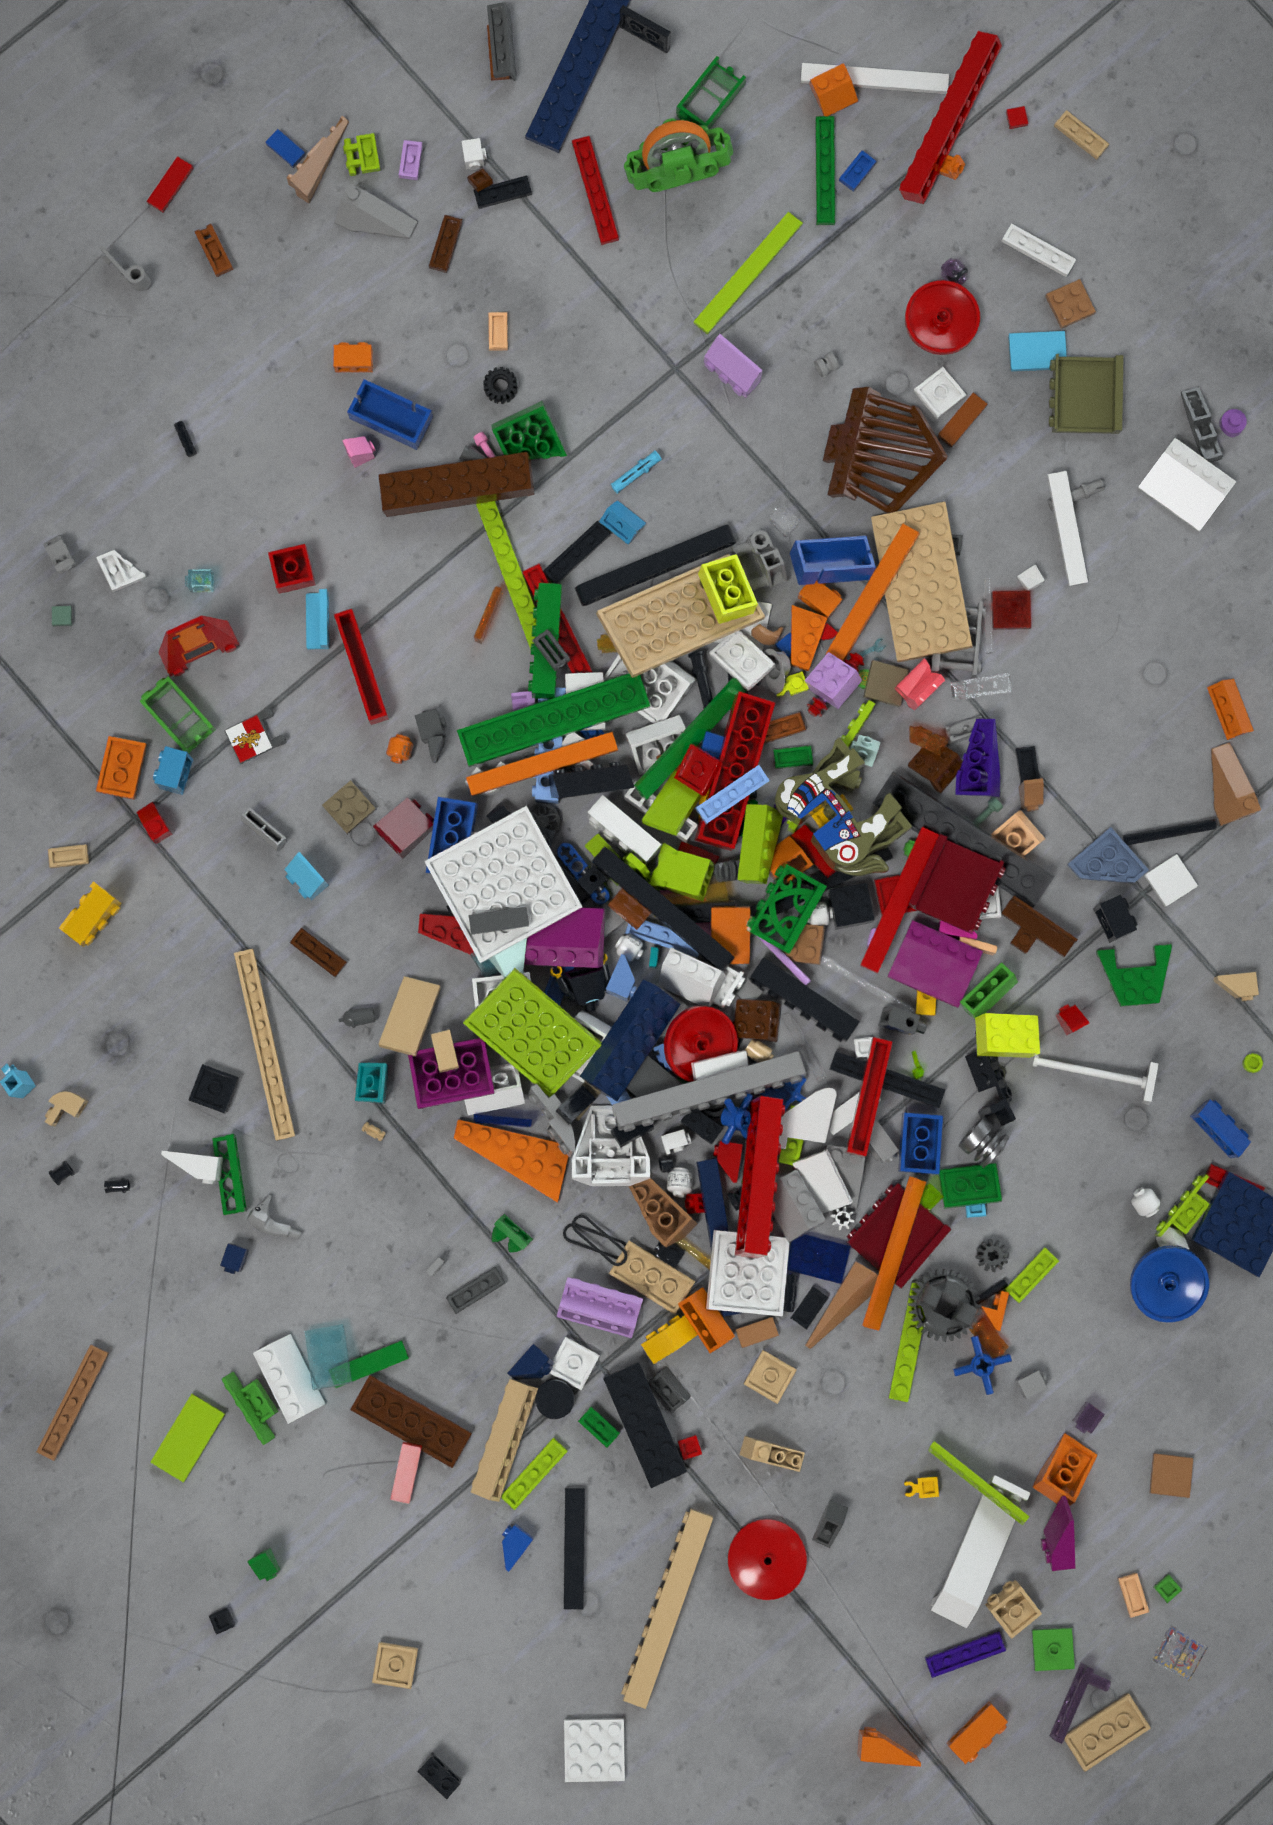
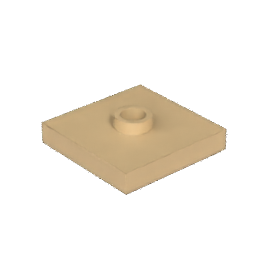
M762 1350L743 1384L778 1404L797 1369Z
M379 1642L372 1683L411 1689L418 1648Z

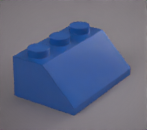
M1206 1100L1190 1117L1230 1159L1240 1157L1251 1143L1248 1139L1249 1135L1243 1129L1239 1130L1234 1125L1236 1123L1230 1115H1225L1221 1111L1222 1107L1217 1101Z

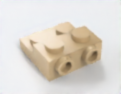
M1016 1580L1006 1582L1003 1585V1590L998 1594L990 1595L987 1599L988 1602L985 1604L1011 1639L1042 1615Z

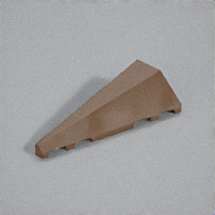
M343 116L340 117V121L335 127L332 126L330 128V135L327 138L322 137L307 154L303 163H299L296 166V173L287 176L288 185L293 187L297 196L307 203H310L349 123Z
M854 1261L805 1346L811 1349L864 1303L873 1293L878 1274Z

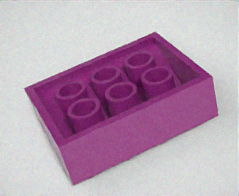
M581 908L528 937L524 965L603 967L605 909Z
M912 920L887 977L958 1008L983 951Z
M478 1038L453 1043L459 1068L441 1073L434 1047L418 1050L416 1056L408 1055L417 1108L422 1109L495 1094L486 1042Z

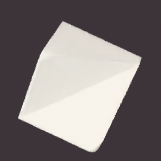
M1036 565L1017 576L1026 593L1040 586L1045 581Z

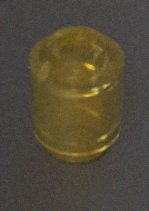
M601 634L600 638L597 639L598 650H602V653L617 652L608 634Z

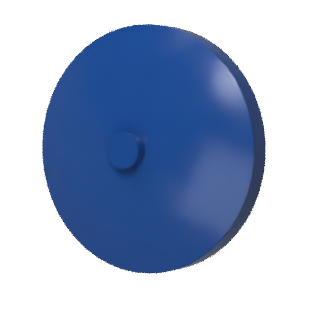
M1162 1246L1149 1251L1136 1263L1130 1278V1291L1139 1310L1149 1318L1159 1322H1177L1192 1316L1201 1308L1208 1295L1209 1276L1204 1264L1193 1252L1179 1246Z

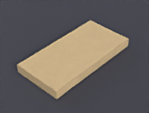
M403 977L379 1041V1047L412 1056L417 1055L441 990L440 985Z
M628 1241L624 1247L627 1252L626 1262L621 1266H613L609 1274L671 1313L676 1314L680 1308L678 1303L686 1298L695 1281L633 1242ZM621 1252L615 1263H621L624 1260L623 1252Z
M1127 1693L1062 1737L1083 1771L1086 1772L1151 1729L1130 1694Z

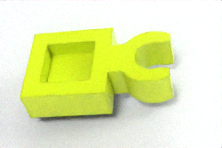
M803 671L787 676L782 692L776 694L778 698L783 697L788 691L790 696L808 691L809 688L804 681Z

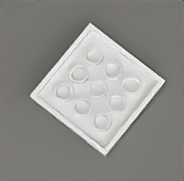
M714 1230L706 1309L783 1316L789 1253L788 1240L784 1237L769 1236V1241H771L770 1252L767 1256L756 1259L734 1256L737 1232Z

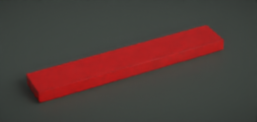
M590 136L572 140V145L600 243L604 245L619 241Z

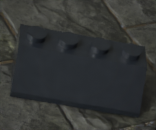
M620 761L611 762L608 767H602V764L591 765V769L586 770L583 767H574L572 772H565V769L554 770V774L548 775L551 798L560 799L634 788L627 765H621Z

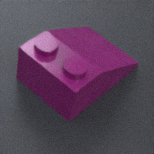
M1062 1496L1043 1530L1044 1539H1041L1042 1551H1045L1046 1564H1050L1052 1571L1076 1569L1074 1519L1066 1496Z

